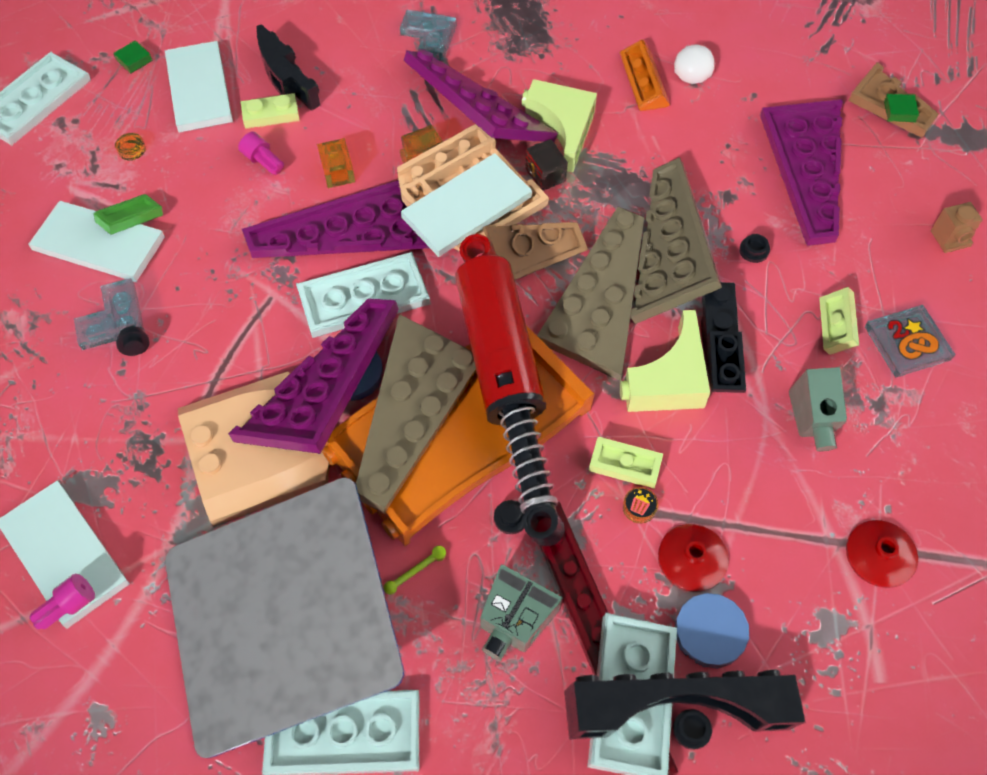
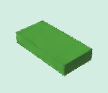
M143 194L98 210L93 215L94 221L112 235L163 215L161 205L148 195Z

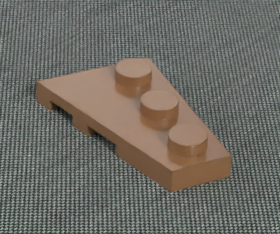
M877 62L853 90L848 101L887 120L884 104L886 95L908 93L900 87L902 82L896 77L890 79L883 73L884 67ZM910 94L916 97L919 112L917 121L889 122L923 138L935 123L939 113L916 94Z
M577 222L542 223L540 225H492L483 227L484 233L495 254L504 257L510 262L514 280L588 250Z

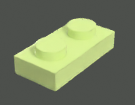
M295 93L241 101L245 129L300 121Z
M849 287L820 297L824 350L829 355L858 346L859 336L854 292Z
M598 437L589 471L654 489L663 453Z

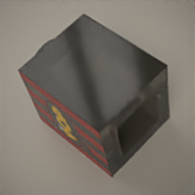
M551 139L526 149L525 169L542 191L566 182L568 162Z

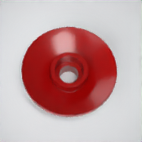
M882 520L866 521L858 525L848 537L846 543L848 561L856 574L866 582L878 587L893 588L906 583L916 572L918 566L916 546L910 536L895 524ZM881 544L888 547L891 553L889 554L884 552L881 548Z
M685 524L670 530L662 539L658 550L659 566L664 576L676 587L690 592H703L714 588L724 578L729 565L728 552L721 538L712 530L696 524ZM689 550H699L701 552V557H693L690 554Z

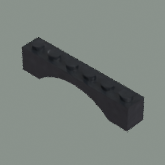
M779 670L761 671L757 673V676H745L744 671H730L723 673L722 677H709L708 672H694L687 674L686 678L673 679L672 673H658L651 675L650 679L636 680L635 674H621L614 676L613 680L599 681V676L584 675L575 678V682L564 691L569 739L608 738L635 714L655 706L674 703L697 704L718 710L740 721L753 732L791 730L806 722L796 675H781Z

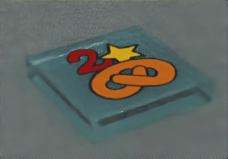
M924 305L870 320L865 325V329L895 378L951 361L956 355Z

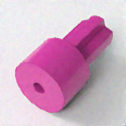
M255 131L247 133L240 140L238 150L252 163L259 162L274 175L279 174L284 168V163L269 150V144Z
M76 573L72 574L53 589V597L31 613L30 620L38 630L46 629L66 613L76 614L95 599V592L84 577Z

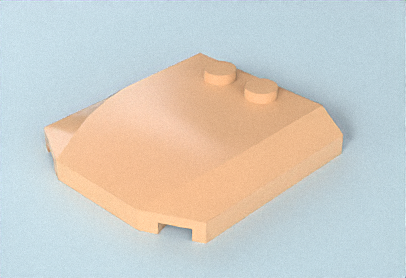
M476 124L397 167L401 198L408 207L495 153L532 190V197L488 226L516 225L546 207L549 203V197L532 179L526 182L495 148L496 140L491 138ZM483 229L475 233L486 237ZM461 243L455 246L453 249L460 251Z
M288 371L178 408V418L201 499L213 526L328 484L330 463L322 452L317 454L235 443L228 434L236 425L242 428L252 418L250 412L258 404L264 406L276 395L274 389L290 374Z

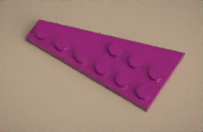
M418 49V52L406 50L403 61L491 138L555 142L558 135L557 131L505 101L495 91L477 84L433 57V54L427 50Z
M842 99L764 107L760 114L807 246L835 243L839 236L840 207H838V196L840 193L839 174L841 172L840 128L842 117L840 115Z
M398 180L242 229L252 258L429 248L401 217V211L407 208V206L402 201Z
M368 298L343 322L345 328L334 338L329 336L321 343L323 349L314 358L308 356L274 389L276 395L264 406L258 404L250 412L252 418L242 428L236 425L228 433L232 441L235 443L321 454L399 311L396 300Z

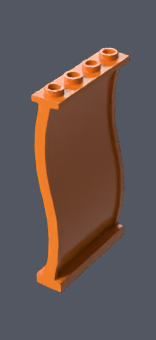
M526 325L546 402V409L543 413L533 418L538 421V424L534 426L535 432L541 433V436L537 439L538 444L543 445L577 416L580 415L582 417L591 410L594 393ZM469 344L465 348L471 350V345ZM477 372L385 514L363 503L372 515L377 512L383 519L381 524L392 540L398 538L404 546L410 543L412 536L454 502L512 466L509 463L512 454L506 450L509 441L503 437L506 429L487 420ZM378 398L371 401L335 428L322 450L324 457L332 466L337 463L342 469V478H349L355 484Z

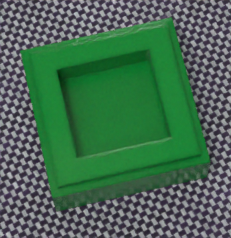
M136 41L113 53L116 61L130 74L153 61L150 53Z
M886 95L884 104L887 121H917L919 112L915 95Z

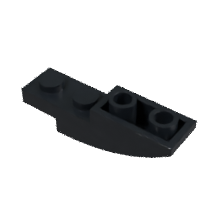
M262 24L258 25V45L266 73L273 86L280 95L295 93V96L311 111L319 107V87L312 78L308 79L295 64L296 55L289 45L283 44L273 31L270 32Z
M721 282L722 288L702 296L703 317L701 319L707 376L712 392L745 393L742 332L738 331L735 283Z

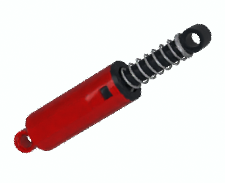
M471 234L460 245V254L464 263L457 269L455 279L487 420L506 429L503 437L509 441L506 446V450L512 454L509 463L515 466L512 476L519 480L515 485V489L522 492L518 501L521 503V512L524 513L523 527L526 533L537 544L552 546L562 539L565 531L564 523L557 513V498L550 493L554 485L548 483L547 480L551 472L544 468L547 458L541 456L544 446L538 444L537 440L541 433L535 432L534 428L538 421L533 418L543 413L546 409V402L511 264L504 257L495 254L487 237L482 234ZM544 518L552 520L551 526L547 531L537 532L536 527L540 520Z

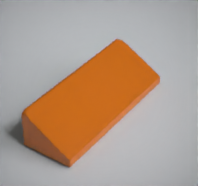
M641 39L620 51L619 53L639 110L645 111L670 106L651 51L644 40Z

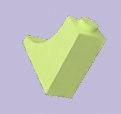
M533 79L530 89H525L522 97V106H525V113L558 132L557 138L564 151L563 170L574 173L595 114L597 93Z
M683 310L678 326L679 339L670 351L649 364L627 368L625 380L620 381L621 400H626L628 412L705 408L710 395V387L696 310Z

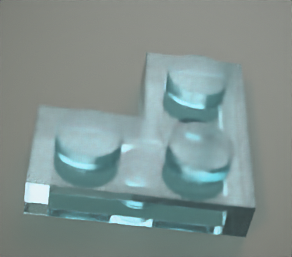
M406 10L400 25V34L421 38L418 49L427 50L436 59L444 61L457 26L456 18Z
M132 278L102 285L101 291L105 310L74 318L77 342L82 350L116 341L119 332L129 326H136L144 331L136 287Z

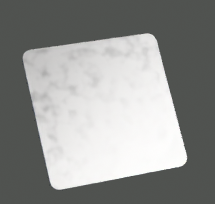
M337 479L176 545L167 553L165 564L194 747L199 756L203 758L215 757L394 689L402 682L404 677L402 659L357 486L351 479Z

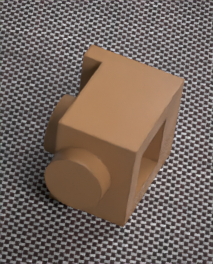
M967 202L944 208L932 227L931 232L944 253L971 247L973 245L971 238L975 235V231L983 219L973 204Z

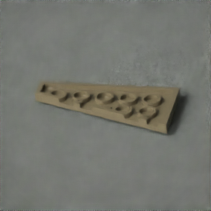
M680 157L653 170L649 194L651 205L650 210L646 213L648 225L647 231L643 233L638 270L640 271L639 284L635 285L634 295L636 303L635 308L631 310L630 317L635 324L722 288L686 170Z
M618 206L537 336L550 349L621 381L644 217Z
M400 314L356 481L360 501L383 514L389 508L476 374L471 350Z

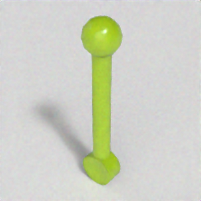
M443 546L434 547L429 557L396 580L387 581L383 586L384 592L389 595L394 594L399 585L435 560H444L446 557L445 548Z

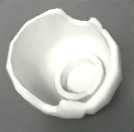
M698 44L686 46L676 56L674 73L684 82L690 84L702 83L707 78H711L715 66L714 56L705 46Z

